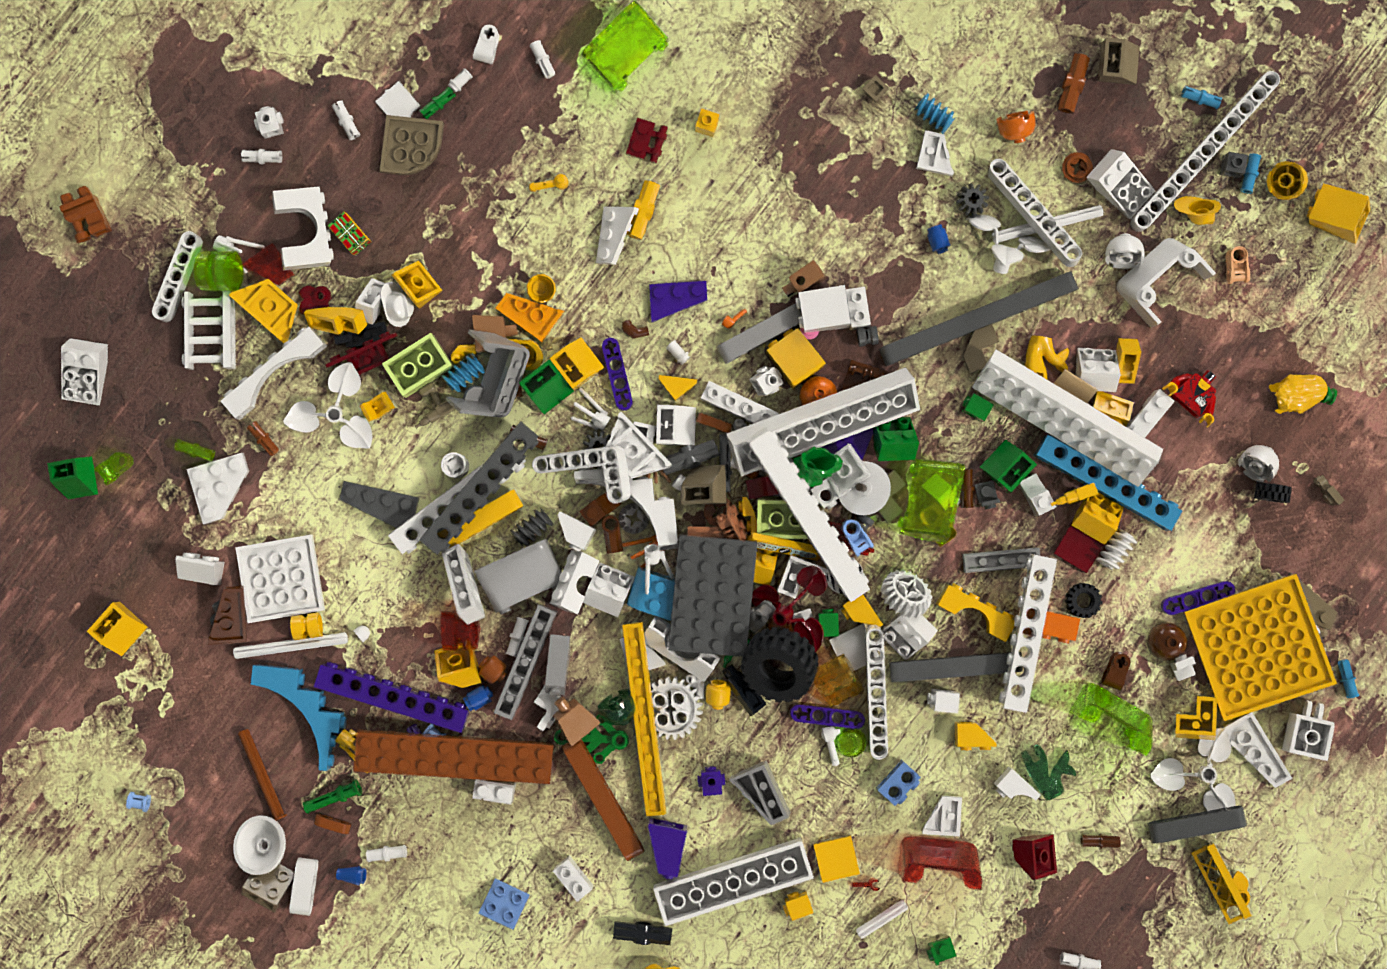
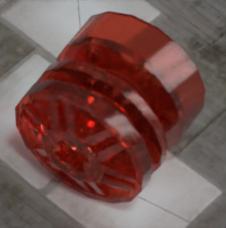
M456 610L442 611L441 642L443 650L457 651L459 642H462L464 650H468L469 641L471 649L477 650L480 639V621L477 620L467 624L462 618L458 619Z

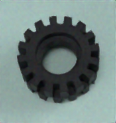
M1257 482L1254 498L1290 503L1292 487Z
M1086 583L1075 584L1068 590V594L1066 593V608L1076 617L1090 618L1101 609L1100 605L1103 603L1101 601L1102 595L1099 594L1100 591L1093 585ZM1081 593H1086L1090 596L1091 602L1086 608H1081L1077 604V597Z

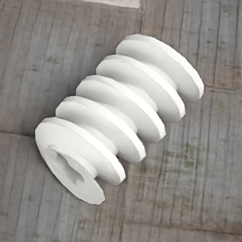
M1118 528L1120 533L1115 532L1113 534L1116 539H1109L1111 545H1105V549L1108 552L1101 551L1100 554L1103 558L1098 557L1096 559L1110 570H1113V568L1120 569L1117 562H1125L1121 556H1129L1125 550H1133L1130 543L1137 544L1133 536Z

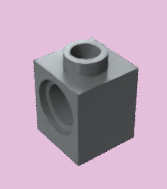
M1235 152L1225 154L1222 157L1219 175L1240 178L1245 174L1248 155Z

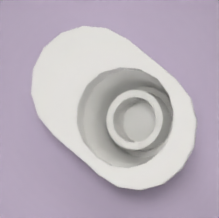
M385 283L381 288L380 295L386 319L393 326L402 327L409 322L414 311V304L398 283Z

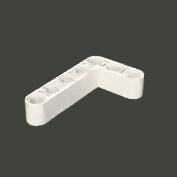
M620 446L547 454L536 457L532 462V467L537 473L603 466L609 501L619 503L630 498L631 490L624 449ZM612 451L615 453V459L611 456ZM595 453H596V455H597V457H598V460H597V461H595V459H594V454H595ZM577 455L580 457V464L577 462ZM560 458L563 460V465L559 462ZM543 460H544L545 463H546V467H545V468H544V466H543ZM615 470L618 472V478L614 475ZM617 490L621 492V497H618Z

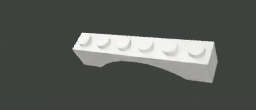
M311 327L302 328L298 331L295 339L288 340L282 345V350L278 353H272L264 365H258L250 377H244L238 382V387L227 391L223 395L224 398L221 402L235 419L241 420L255 408L256 399L262 385L275 370L295 360L314 358L327 345Z

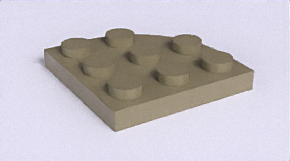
M386 115L380 172L411 175L427 168L436 159L440 151L444 122Z

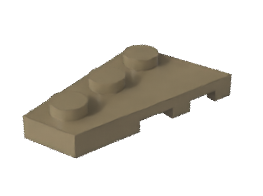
M1299 579L1315 625L1331 630L1338 612Z

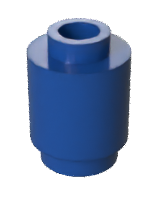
M942 224L927 229V237L932 252H937V254L947 252L951 244Z
M481 685L467 693L463 700L470 711H476L492 702L491 697H493V693L488 686L485 688L484 685Z

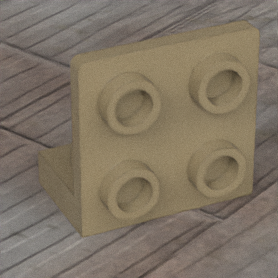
M278 864L269 873L263 875L250 874L242 887L241 895L275 913L281 898L294 879L295 872Z

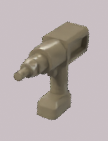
M433 383L418 391L423 397L430 394L434 403L431 405L433 410L428 412L415 425V428L425 426L430 422L433 423L456 410L446 400L441 401Z

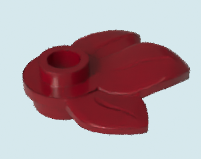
M310 285L304 286L298 292L303 298L300 304V313L304 315L306 310L330 307L331 292L325 286H318L316 288ZM320 292L323 294V299L319 298Z

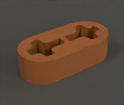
M699 413L696 419L697 423L726 434L730 433L733 427L730 423Z
M316 814L314 821L316 826L341 834H349L352 825L347 821L324 814Z

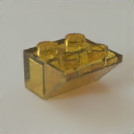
M845 654L818 666L814 684L830 707L839 705L841 702L865 691Z

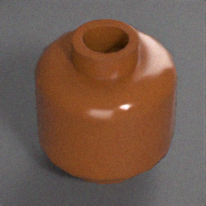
M495 655L486 656L478 666L479 675L490 684L496 681L500 683L507 675L504 672L506 664Z

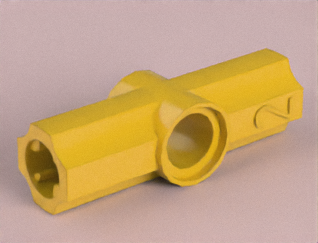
M644 181L639 198L636 199L634 207L639 210L637 215L634 214L630 223L632 227L630 232L627 231L626 235L642 240L648 221L651 220L654 212V203L660 189L659 184L652 181Z

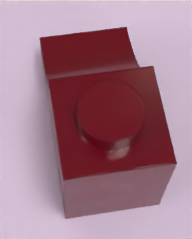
M768 476L746 480L749 499L779 494Z

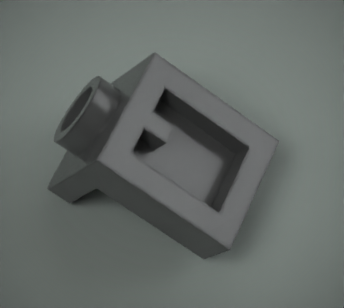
M993 480L974 485L979 507L984 506L986 510L995 508L996 503H1000Z

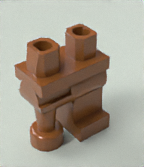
M83 186L78 188L77 192L80 198L74 200L71 193L60 196L62 205L59 208L63 212L64 218L72 223L77 233L74 236L77 243L90 240V235L98 237L112 231L98 197L92 194L89 187ZM86 220L89 231H84L82 221Z

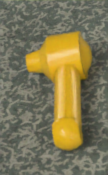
M558 174L554 180L530 183L529 190L536 192V190L552 187L564 190L568 187L569 181L565 175Z

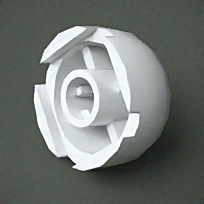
M1127 233L1112 239L1106 248L1105 261L1108 265L1109 262L1112 263L1114 268L1131 269L1139 262L1140 265L1143 264L1145 260L1142 242Z
M1254 445L1244 451L1238 459L1239 467L1242 465L1246 469L1243 472L1251 479L1262 483L1264 480L1270 482L1279 470V459L1272 448Z

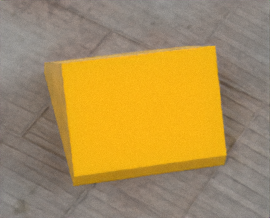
M420 261L392 274L393 278L419 309L442 291Z

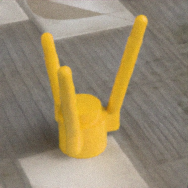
M344 729L338 735L336 742L354 760L355 755L351 752L350 748L355 751L354 743L356 739L354 737L357 736V733L352 729L349 732Z

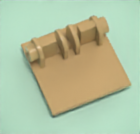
M1066 369L1053 383L1085 403H1088L1098 391Z

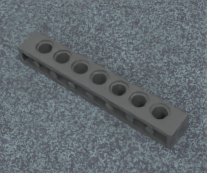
M520 421L421 536L420 541L438 555L440 551L444 553L451 545L448 542L452 537L457 538L462 533L463 529L461 527L464 523L467 522L469 524L474 519L476 509L478 507L482 509L489 501L486 499L490 493L495 494L501 487L499 482L503 478L507 480L514 472L511 468L516 463L520 465L526 458L524 453L528 449L532 450L538 444L537 438L539 436ZM517 439H521L524 442V447L521 450H516L513 447V442ZM504 454H508L512 458V461L507 465L500 461L501 456ZM496 469L499 472L498 478H489L488 471ZM484 484L486 492L483 494L477 493L475 490L476 485ZM471 499L474 502L473 507L465 508L462 504L463 500ZM453 513L461 516L459 523H453L450 520V516ZM440 528H445L448 531V536L441 538L438 536L437 531Z

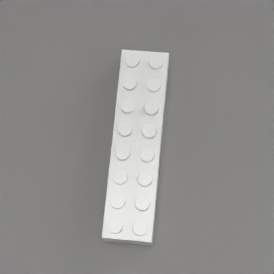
M800 837L679 876L678 878L654 884L653 889L664 924L668 926L814 879Z

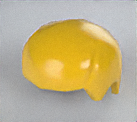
M537 274L531 277L526 286L529 297L538 303L550 301L556 292L555 282L546 274Z

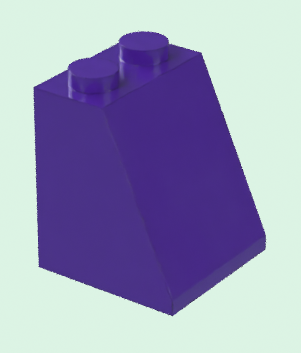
M650 818L648 829L658 874H662V877L666 879L678 878L687 835V825Z

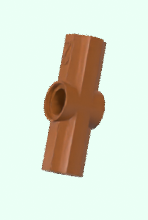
M1081 53L1073 55L1069 72L1063 81V92L1057 108L1063 113L1073 114L1075 111L1078 97L1082 93L1086 81L1084 77L1090 62V58L1087 55Z

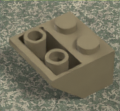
M1105 38L1100 48L1098 81L1136 85L1140 46L1126 39Z
M725 465L702 466L690 469L681 485L682 505L725 504Z

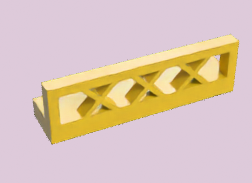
M1214 843L1191 852L1227 923L1232 924L1242 918L1251 917L1252 915ZM1207 850L1210 855L1208 865L1201 863L1197 854ZM1210 868L1219 872L1218 883L1208 878ZM1219 886L1228 889L1227 901L1218 897ZM1229 904L1236 906L1240 912L1239 915L1231 919L1227 914Z

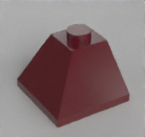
M1054 834L1023 836L1012 840L1014 860L1032 880L1057 873Z

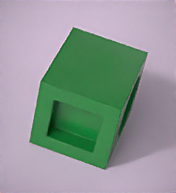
M973 393L970 397L967 395L964 399L962 412L980 422H984L994 404Z
M822 609V613H818V622L823 628L824 637L839 636L838 613L834 612L833 609Z

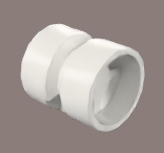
M451 452L443 457L441 468L445 475L452 478H461L467 474L469 462L465 456Z

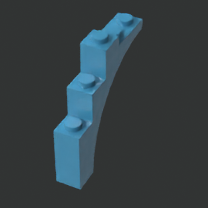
M261 664L253 665L251 685L270 689L291 701L303 713L313 730L319 752V770L327 771L331 766L333 767L335 755H332V750L336 746L337 739L334 733H340L346 727L347 718L344 717V712L322 710L326 703V696L323 695L324 691L301 688V685L305 683L303 669Z

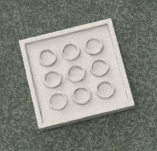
M313 535L235 547L241 585L244 586L245 610L248 623L325 610Z

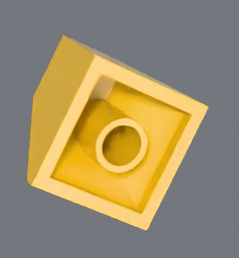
M471 640L434 650L438 681L461 688L481 683V677L478 673V662Z

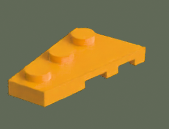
M509 293L504 295L495 308L540 342L544 341L564 314L563 310Z

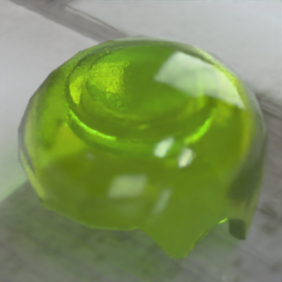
M850 728L843 730L837 738L838 751L845 757L854 758L861 755L867 747L866 735L860 729Z

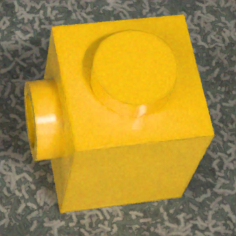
M806 891L802 893L793 892L787 895L788 898H785L786 904L783 905L786 917L790 916L792 921L814 913Z

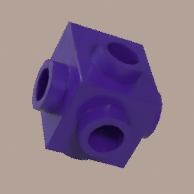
M716 766L705 767V770H701V776H698V788L702 787L703 796L722 795V786L725 785V774H721L720 769H716ZM713 778L715 781L710 783L708 780Z

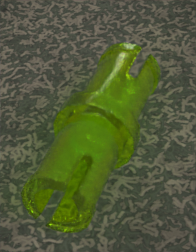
M177 439L174 446L175 451L189 454L192 458L199 457L212 462L215 457V450L201 447L198 443L192 444Z

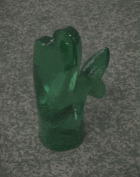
M1036 744L1032 747L1039 759L1038 761L1033 762L1026 750L1021 752V756L1034 784L1045 800L1049 801L1064 793L1061 781L1062 774L1076 776L1077 774L1075 769L1069 765L1070 755L1068 750H1066L1053 767L1049 777L1046 753L1039 744Z

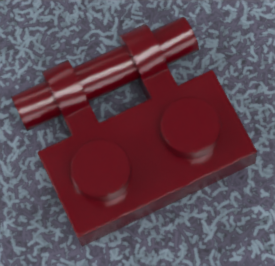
M637 117L626 155L644 160L646 154H650V162L657 164L658 158L662 154L663 142L666 141L668 136L666 134L668 127L661 125L659 131H654L656 125L654 122ZM651 138L656 139L654 148L649 147Z

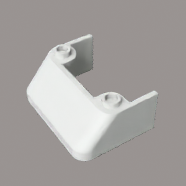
M1167 238L1145 256L1143 264L1140 265V262L1136 264L1134 268L1117 282V291L1150 328L1161 323L1159 318L1149 309L1156 300V293L1150 285L1174 263L1178 261L1185 268L1193 267L1204 280L1216 274L1194 249L1173 238Z

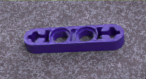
M607 338L602 343V350L615 403L620 410L627 411L632 407L633 399L620 346L616 339ZM608 342L616 344L613 350L614 354L619 353V356H612L607 359V355H611L610 350L605 349V346H608ZM612 360H618L621 363L618 370L610 368ZM618 378H622L625 381V386L622 389L614 386V382ZM628 390V393H624L626 400H630L627 403V407H623L622 404L619 405L622 399L620 394L616 396V392Z
M1221 581L1165 598L1161 602V609L1168 615L1182 613L1235 594V586L1231 582ZM1224 585L1225 587L1230 588V590L1227 591V595L1226 593L1217 594V592L1214 589V587H1216V590H1222L1224 589ZM1205 590H1209L1212 593V598L1208 601H1205L1202 597ZM1187 595L1192 596L1194 599L1191 606H1186L1184 603V598ZM1169 601L1170 603L1179 602L1182 609H1180V606L1172 607L1173 611L1166 609V606L1169 605Z
M796 704L790 710L792 719L802 723L859 729L865 723L864 715L855 710ZM798 708H801L802 712H808L807 708H810V720H806L807 715H801L800 718H797L793 712L797 711ZM815 710L823 712V718L819 721L813 719L812 715ZM835 712L842 714L843 718L839 723L832 721V715ZM845 713H849L848 717L850 718L858 715L861 722L854 725L853 721L847 720L848 724H844L846 721Z

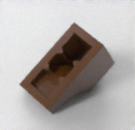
M605 492L579 512L588 524L593 527L622 503L610 502L607 492Z

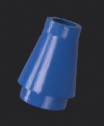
M361 866L337 869V880L358 886L366 881L367 872Z

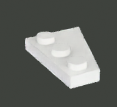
M604 207L596 263L616 265L625 244L623 240L627 231L630 232L632 227L630 223L634 214L637 215L638 208Z

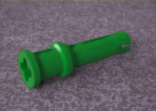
M354 779L352 783L344 786L339 785L332 792L303 802V808L309 814L338 801L346 802L348 798L362 795L361 785L357 779Z

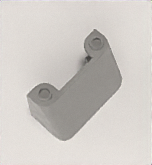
M544 539L474 572L495 613L499 612L502 615L511 611L510 606L550 588L554 591L562 570L548 539Z

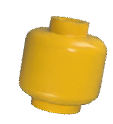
M712 680L706 686L705 701L713 709H723L724 706L730 703L731 688L726 684V681Z

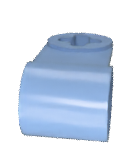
M848 519L843 522L841 530L857 557L869 547H874L870 538L857 521ZM849 523L855 524L856 530L854 533L849 534L846 531V526Z

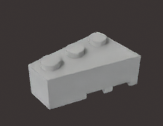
M767 760L730 777L729 781L742 792L741 794L754 805V808L770 825L789 818L791 812Z

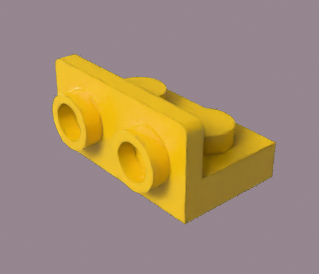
M1097 391L1092 407L1126 427L1131 418L1134 402Z

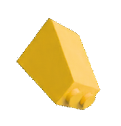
M1323 183L1322 188L1316 191L1314 206H1310L1307 213L1310 225L1356 244L1371 210L1369 196Z
M798 328L796 330L789 329L783 334V339L779 342L777 339L767 345L769 349L766 350V353L792 389L822 369L826 364Z

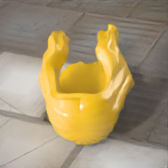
M1290 374L1281 382L1269 385L1270 391L1275 392L1277 397L1278 409L1274 411L1279 414L1287 411L1302 414L1320 403L1328 391L1325 380L1318 375Z

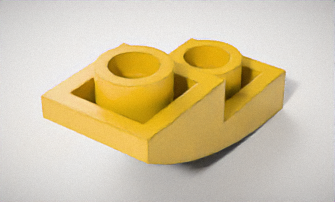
M742 497V501H738L739 513H742V517L750 516V520H747V532H750L751 535L753 532L757 533V519L747 497Z

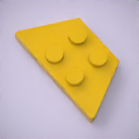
M266 279L229 294L233 300L282 343L288 341L298 305L273 282Z

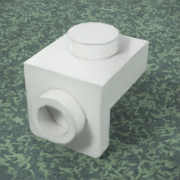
M1184 654L1175 658V662L1170 663L1177 681L1196 674L1192 666L1196 664L1193 656L1187 657Z

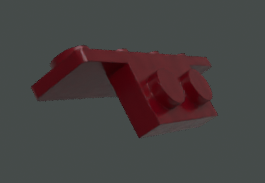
M389 331L379 335V340L375 342L373 339L362 343L363 347L358 350L356 347L345 351L347 354L341 357L338 354L329 358L330 362L325 364V366L328 368L347 360V362L353 364L359 375L382 365V363L389 359L382 343L398 335L397 333L390 334Z

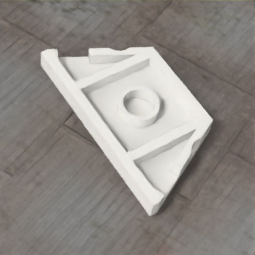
M620 412L606 447L620 446L624 449L628 476L632 479L670 468L672 464ZM612 451L611 456L615 459V453Z

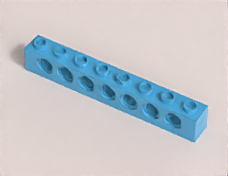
M1045 435L1033 455L1084 485L1095 483L1098 492L1165 531H1172L1182 513V510L1178 508L1179 505L1170 500L1166 502L1161 499L1162 495L1155 491L1150 493L1145 490L1143 484L1137 487L1069 445L1060 442L1059 439L1052 435ZM1056 448L1062 450L1061 458H1057L1054 455ZM1073 457L1079 460L1077 468L1071 465ZM1089 467L1095 469L1096 474L1094 477L1088 475ZM1107 476L1112 479L1110 487L1106 486L1104 482ZM1123 486H1127L1129 489L1127 496H1124L1121 492ZM1141 495L1146 499V503L1143 506L1138 502V498ZM1157 505H1160L1163 509L1161 515L1155 512Z

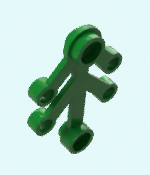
M603 713L598 714L596 718L598 719L600 716L605 717V722L599 725H602L610 735H602L595 727L590 731V734L582 738L583 742H591L586 746L589 753L601 743H610L602 752L595 753L593 759L597 764H602L605 758L615 749L622 750L629 744L628 734L622 730L617 731ZM559 729L554 734V740L557 744L564 745L567 741L559 738V734L562 733ZM618 736H621L623 738L622 743H618L616 741V738ZM599 754L602 755L603 760L597 761L596 756Z

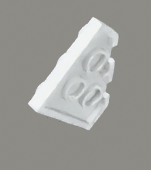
M244 453L187 469L203 524L224 519L228 507L233 502L241 483L249 472Z

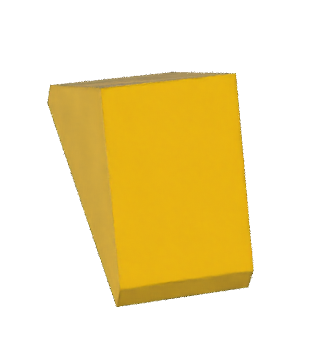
M659 375L660 383L675 402L697 385L696 379Z

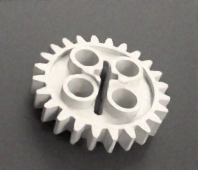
M667 677L665 682L661 678L658 680V684L655 682L651 684L653 689L651 688L656 731H659L658 737L665 734L666 740H668L672 735L673 739L676 740L679 734L681 738H684L685 732L690 734L692 732L691 728L695 729L697 727L695 722L701 721L697 716L703 713V711L698 709L703 703L697 702L701 695L695 696L694 693L697 689L690 690L691 683L685 686V679H682L679 683L677 677L672 682L670 677ZM668 691L671 692V695H672V696H671V700H670ZM676 693L684 696L683 702L677 701ZM658 695L665 698V704H660L657 701ZM668 706L675 707L673 713L671 709H668ZM679 712L685 713L687 717L686 721H682L679 719ZM660 714L666 715L668 718L667 723L660 721ZM672 714H673V719H674L675 725L672 724Z

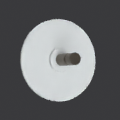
M862 461L871 476L862 483H858L855 488L839 498V500L848 511L854 514L870 515L878 512L885 506L890 496L891 485L887 473L880 466L872 462Z

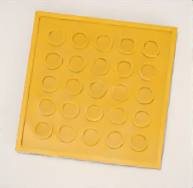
M1297 574L1277 579L1184 612L1214 697L1217 698V705L1223 721L1337 684Z

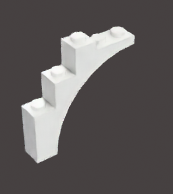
M603 466L592 470L590 468H580L578 471H574L576 484H595L606 487ZM615 470L614 475L618 478V472ZM629 477L630 499L643 510L651 522L657 536L659 549H677L678 538L674 499L661 497L655 501L652 478L639 477L637 480H633V478Z

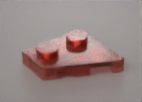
M273 243L242 263L244 267L279 286L295 276L292 270H283L281 253Z

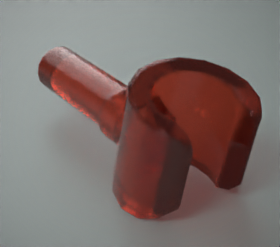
M870 878L868 882H853L852 887H869L873 891H878L880 888L872 887V884L875 881H880L876 878Z

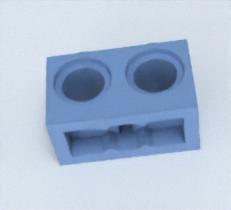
M901 759L876 789L894 806L900 805L907 798V792L910 789L914 790L919 785L921 777ZM905 772L911 773V778L907 782L901 779L902 774ZM891 787H898V793L895 796L888 794Z

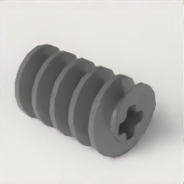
M536 509L534 510L535 517L529 514V522L523 519V527L517 524V532L512 529L510 530L511 534L522 546L523 544L530 546L529 539L532 541L536 540L534 534L541 536L540 529L547 531L546 524L554 525L542 509L541 512Z

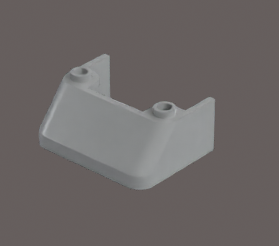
M469 330L468 334L477 340L484 350L491 352V356L481 385L470 386L465 391L463 398L446 397V401L459 413L499 418L505 417L510 413L520 385L519 382L522 380L529 360V350L523 345L495 333Z

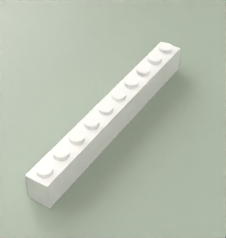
M763 428L745 441L844 596L850 602L854 601L870 590L867 585L869 580L864 573L860 574L858 571L859 565L854 557L850 558L847 554L849 552L848 547L844 542L840 543L837 538L839 533L834 526L830 527L828 524L829 517L825 511L819 510L817 498L814 494L810 495L807 491L809 488L808 484L803 478L800 480L797 475L799 470L793 462L790 463L786 458L789 454L783 446L779 447L776 442L779 439L775 432Z

